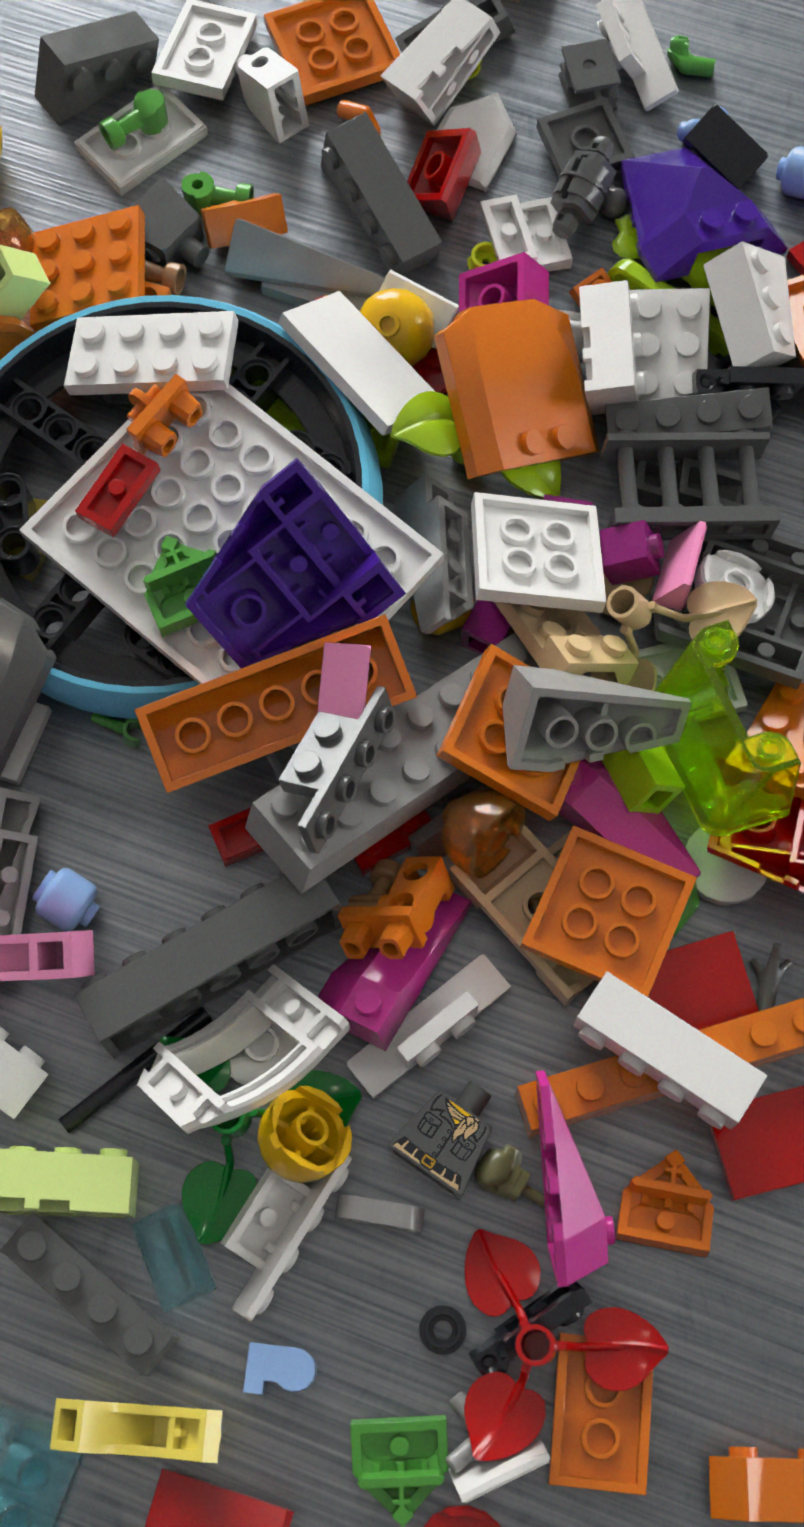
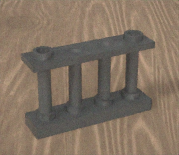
M741 429L736 432L634 433L630 430H621L615 433H607L600 453L601 461L618 462L622 503L621 507H614L607 528L645 520L654 534L659 533L662 541H668L697 522L703 521L706 522L707 526L704 540L771 539L781 521L779 505L765 506L763 503H760L755 459L761 458L770 441V432H755L751 429ZM683 457L698 460L703 506L684 507L679 504L674 460H681ZM738 459L743 506H724L720 503L715 460ZM634 460H658L663 506L642 507L638 504Z

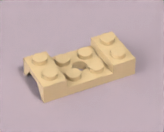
M495 602L540 668L555 669L583 675L586 672H606L613 682L629 685L640 664L628 649L625 641L619 636H602L600 630L592 623L584 611Z
M514 814L506 821L496 836L474 855L450 867L449 875L453 884L467 899L471 900L472 905L477 910L481 908L537 970L536 975L566 1007L596 980L520 948L533 917L528 910V903L535 897H542L558 860Z

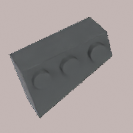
M136 11L40 36L35 98L59 125L152 71L155 67L159 38Z

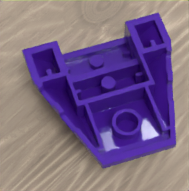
M685 147L621 161L620 168L627 201L631 202L633 212L631 223L632 227L636 228L638 237L636 244L637 253L655 283L688 276L698 253L737 245L740 242L751 244L778 255L786 253L788 247L770 220L753 201L688 148Z
M296 458L261 486L185 605L242 669L292 650L293 647L331 635L340 629L376 618L403 597L406 592L321 483Z

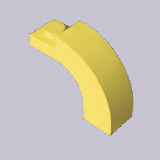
M56 1398L50 1450L217 1463L219 1443L221 1441L222 1411Z

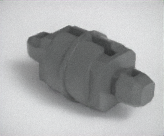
M598 136L593 140L587 151L576 150L572 158L568 160L564 171L560 173L550 204L557 211L552 224V231L557 237L568 239L573 235L579 223L590 225L594 217L597 216L602 204L606 202L608 191L616 173L609 163L614 151V144L609 138Z

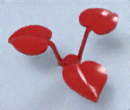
M482 1229L474 1232L465 1257L464 1273L468 1295L481 1312L491 1317L503 1315L512 1306L522 1328L515 1342L516 1352L523 1361L517 1382L506 1373L491 1372L479 1377L471 1385L465 1399L464 1416L473 1457L478 1461H493L504 1459L523 1450L536 1439L542 1430L546 1417L544 1399L537 1392L524 1388L533 1366L547 1365L554 1359L557 1351H587L584 1363L589 1377L604 1389L624 1391L643 1382L652 1370L668 1355L669 1347L662 1335L647 1320L629 1310L617 1307H605L588 1315L584 1322V1335L587 1342L556 1341L555 1336L549 1329L537 1324L530 1325L520 1303L522 1300L531 1298L538 1290L541 1268L536 1255L529 1247L516 1239L497 1235Z

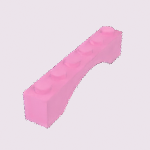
M93 930L0 935V981L64 979L95 975Z

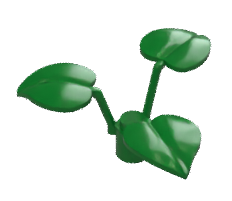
M163 1036L159 1039V1042L167 1046L184 1038ZM230 1059L197 1075L215 1093L223 1090L230 1081ZM312 1070L288 1089L295 1090L299 1086H310L324 1091L343 1110L338 1115L343 1121L344 1128L348 1126L362 1099L361 1091L353 1083L344 1077L325 1071ZM256 1108L239 1117L211 1126L215 1131L222 1134L221 1144L225 1153V1167L215 1161L203 1162L192 1169L185 1178L182 1187V1204L200 1244L208 1245L223 1239L257 1185L256 1177L251 1172L244 1169H233L235 1160L231 1142L233 1138L244 1135L251 1126L252 1118H261L266 1109Z

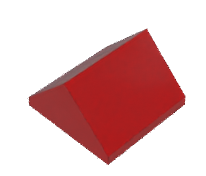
M458 128L427 131L407 179V183L425 212L453 222L481 154L477 134L473 129Z

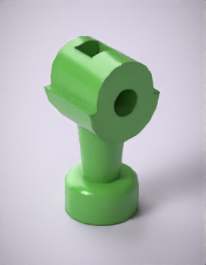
M149 89L142 93L139 91L134 98V110L118 121L113 117H108L98 123L105 142L113 151L122 147L126 143L125 135L134 131L141 130L149 135L161 133V129L168 123V114L165 98L160 91L155 89Z
M203 171L186 175L181 182L184 200L200 217L202 216L201 209L234 200L242 202L254 198L253 184L239 183L236 186V190L214 186L212 177Z

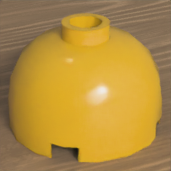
M390 288L378 291L364 302L359 311L411 366H414L426 357L434 343L435 326L433 312L422 298L409 290Z
M299 1086L295 1090L285 1091L276 1097L265 1110L259 1120L257 1144L260 1155L268 1168L283 1179L305 1183L315 1182L342 1165L351 1151L352 1132L350 1125L344 1128L343 1121L338 1115L343 1111L339 1104L324 1091L310 1086Z

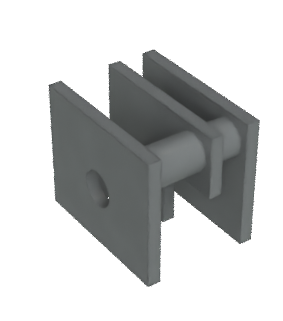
M607 38L562 46L561 51L565 62L560 63L561 72H559V78L568 107L571 108L607 97L612 110L616 111V101H618L619 97L615 86L621 85V80Z

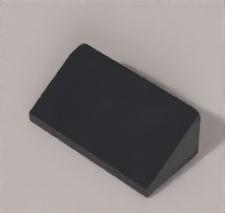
M714 104L683 139L713 170L738 190L769 157L768 153L717 104Z

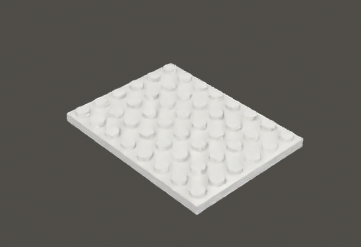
M230 384L228 390L189 391L201 404L202 417L190 428L177 419L171 423L168 429L176 434L178 441L174 449L166 457H162L149 449L144 454L159 464L160 472L114 538L79 519L75 510L123 443L134 449V440L126 430L132 423L129 419L19 529L27 541L199 685L241 668L200 622L162 637L144 596L147 589L143 580L146 575L151 574L162 553L161 545L166 536L178 539L181 545L201 551L211 549L215 550L218 554L261 486L296 458L321 483L406 592L403 597L379 616L386 614L389 621L444 561L443 552ZM356 623V624H354V625H351V626H348V627H346V628L340 629V630H338V631H335V632H333L332 634H334V633H336V632H339V631H342V630H344V629L350 628V627H352V626H355V625H357L358 623ZM319 638L314 639V640L309 641V642H306V643H304V644L298 645V646H296V647H293V649H294V648H297V647H300V646H302V645H305V644H307V643L313 642V641H315V640H318Z

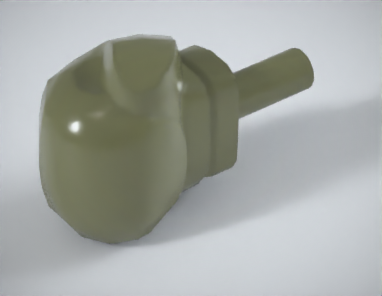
M508 1144L502 1149L489 1148L482 1156L475 1170V1179L478 1185L487 1192L504 1199L508 1198L512 1202H515L521 1194L544 1208V1195L526 1184L531 1173L521 1168V1151Z

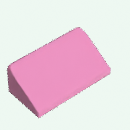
M697 522L675 536L668 543L653 601L658 605L678 611L685 609L707 529L706 522Z
M324 643L317 713L320 711L359 719L366 702L370 645Z

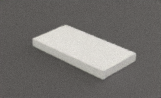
M340 291L281 314L278 324L383 436L391 433L398 413L411 398L422 392L434 391Z

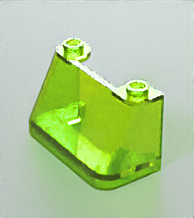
M729 620L701 629L654 690L660 693L688 698L692 702L680 741L664 745L663 748L686 787L683 789V792L699 826L703 831L714 836L730 835L788 816L801 767V761L793 745L785 736L769 731L748 737L727 694L729 683L724 674L726 664L732 662L737 656L739 646L738 638Z

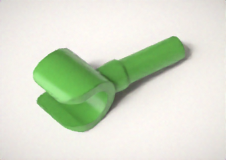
M93 713L91 717L92 722L121 734L123 741L129 747L134 748L140 745L139 739L131 737L127 733L132 728L142 731L138 719L130 718L122 722L105 715Z

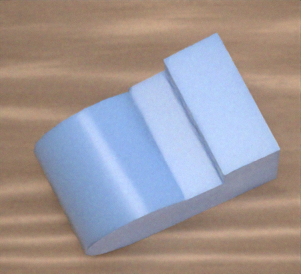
M249 1342L243 1392L265 1395L267 1381L277 1382L283 1389L291 1392L303 1391L309 1388L315 1381L317 1364L313 1356L299 1348Z

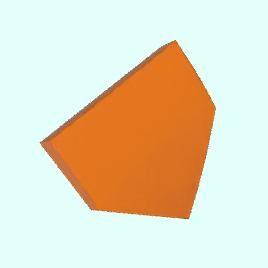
M677 1149L665 1156L663 1161L642 1175L632 1178L629 1185L623 1189L615 1239L706 1258L710 1252L714 1207L710 1201L713 1195L709 1190L703 1189L684 1164L686 1160Z

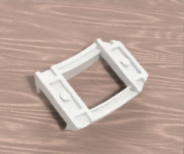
M273 964L268 969L272 976L255 993L248 990L232 1007L209 1025L173 1044L164 1046L161 1042H158L153 1047L158 1053L150 1072L146 1069L143 1070L137 1085L187 1134H190L198 1129L213 1126L251 1112L283 1094L305 1077L350 1030L349 1022ZM273 1024L298 1043L292 1051L264 1074L248 1084L221 1096L216 1094L197 1076L240 1053L262 1036Z

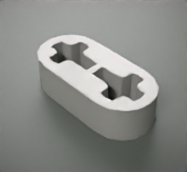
M339 1194L335 1219L401 1232L421 1233L425 1209L385 1200Z

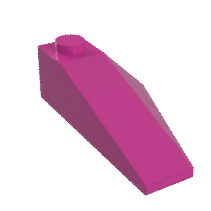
M525 252L459 274L460 312L474 306L535 299L549 305V271Z
M587 759L580 761L559 811L561 816L576 827L698 878L701 875V871L662 811L659 814L629 812L602 760L589 763Z
M453 892L449 901H440L435 911L433 925L425 933L427 941L424 947L409 948L403 959H388L381 954L379 948H369L363 959L348 958L331 973L317 997L349 1022L350 1030L348 1033L386 1051L471 907V900Z
M545 1070L535 1071L547 1250L557 1287H567L608 1263L607 1245H615L614 1222L612 1216L604 1215L597 1193Z

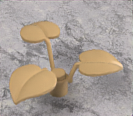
M604 575L606 604L602 613L615 618L622 624L620 632L625 636L630 651L636 659L639 656V649L632 632L647 626L653 613H658L680 622H690L689 634L692 640L702 647L715 649L727 646L739 637L757 607V598L747 588L727 581H711L698 586L690 592L687 599V607L690 614H682L662 607L654 601L649 602L644 598L653 588L654 576L613 586ZM637 659L640 664L628 686L654 691L657 682L655 665L647 659ZM606 672L591 673L590 677L613 682Z

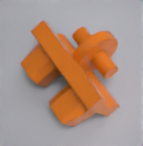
M177 374L170 379L162 390L156 385H153L147 393L134 388L128 394V398L134 407L127 414L128 419L132 423L126 430L134 440L133 448L144 455L149 449L162 457H166L174 449L178 441L176 434L168 429V427L175 419L188 428L193 427L203 415L201 404L189 393L186 380Z

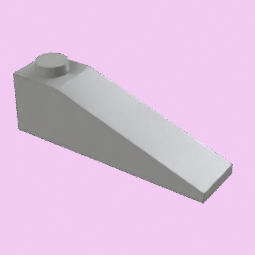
M513 665L502 705L507 765L510 769L553 772L565 769V764L584 759L592 763L603 760V755L622 750L634 753L677 743L680 741L692 702L688 698L565 671Z

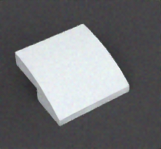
M516 194L480 201V209L497 261L525 252L548 271L571 268L573 258L567 240L557 237L552 231V224L557 214V211L550 204L552 197L520 203Z

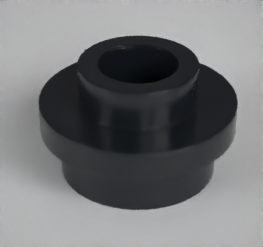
M444 1305L433 1307L425 1313L420 1322V1338L425 1347L431 1352L439 1355L451 1354L458 1350L465 1340L466 1324L464 1318L452 1307ZM439 1321H446L451 1325L452 1334L448 1339L441 1340L435 1336L434 1326Z

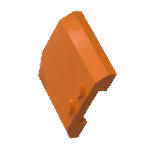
M535 299L474 306L461 311L453 318L454 321L434 336L468 479L557 460L564 461L589 456L600 452L591 410L585 394L584 380L568 314Z

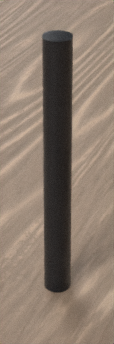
M201 1007L165 1036L187 1038L203 1029L213 1020L206 1010ZM159 1041L58 1120L67 1132L71 1133L137 1081L144 1069L147 1071L151 1070L157 1053L153 1047Z

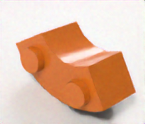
M728 1446L729 1456H709L711 1519L804 1523V1448H797L798 1458L758 1457V1447Z

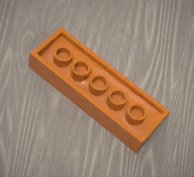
M386 614L134 709L166 792H172L301 742L318 711L325 642L371 646L365 707L377 686L386 688L392 707L416 698L417 694Z

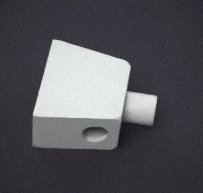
M263 48L253 55H242L236 61L235 72L239 76L247 108L279 144L309 126L299 72L294 66L269 48Z

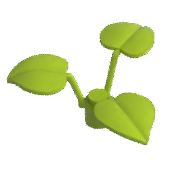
M426 391L415 395L398 413L392 426L390 437L404 441L430 455L439 457L451 456L456 462L464 465L448 396L434 391ZM560 460L512 469L501 473L515 488L535 498L544 500V494L560 497Z

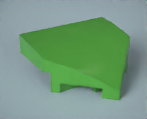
M168 536L165 537L161 545L162 553L151 574L146 575L143 580L147 589L144 596L162 637L199 622L186 607L185 603L217 555L215 550L201 551L181 545L178 539Z
M446 1415L352 1419L350 1424L353 1475L358 1479L357 1485L363 1490L366 1489L392 1514V1518L404 1527L413 1517L414 1511L437 1485L440 1486L445 1480L444 1474L449 1469L445 1462L448 1456Z

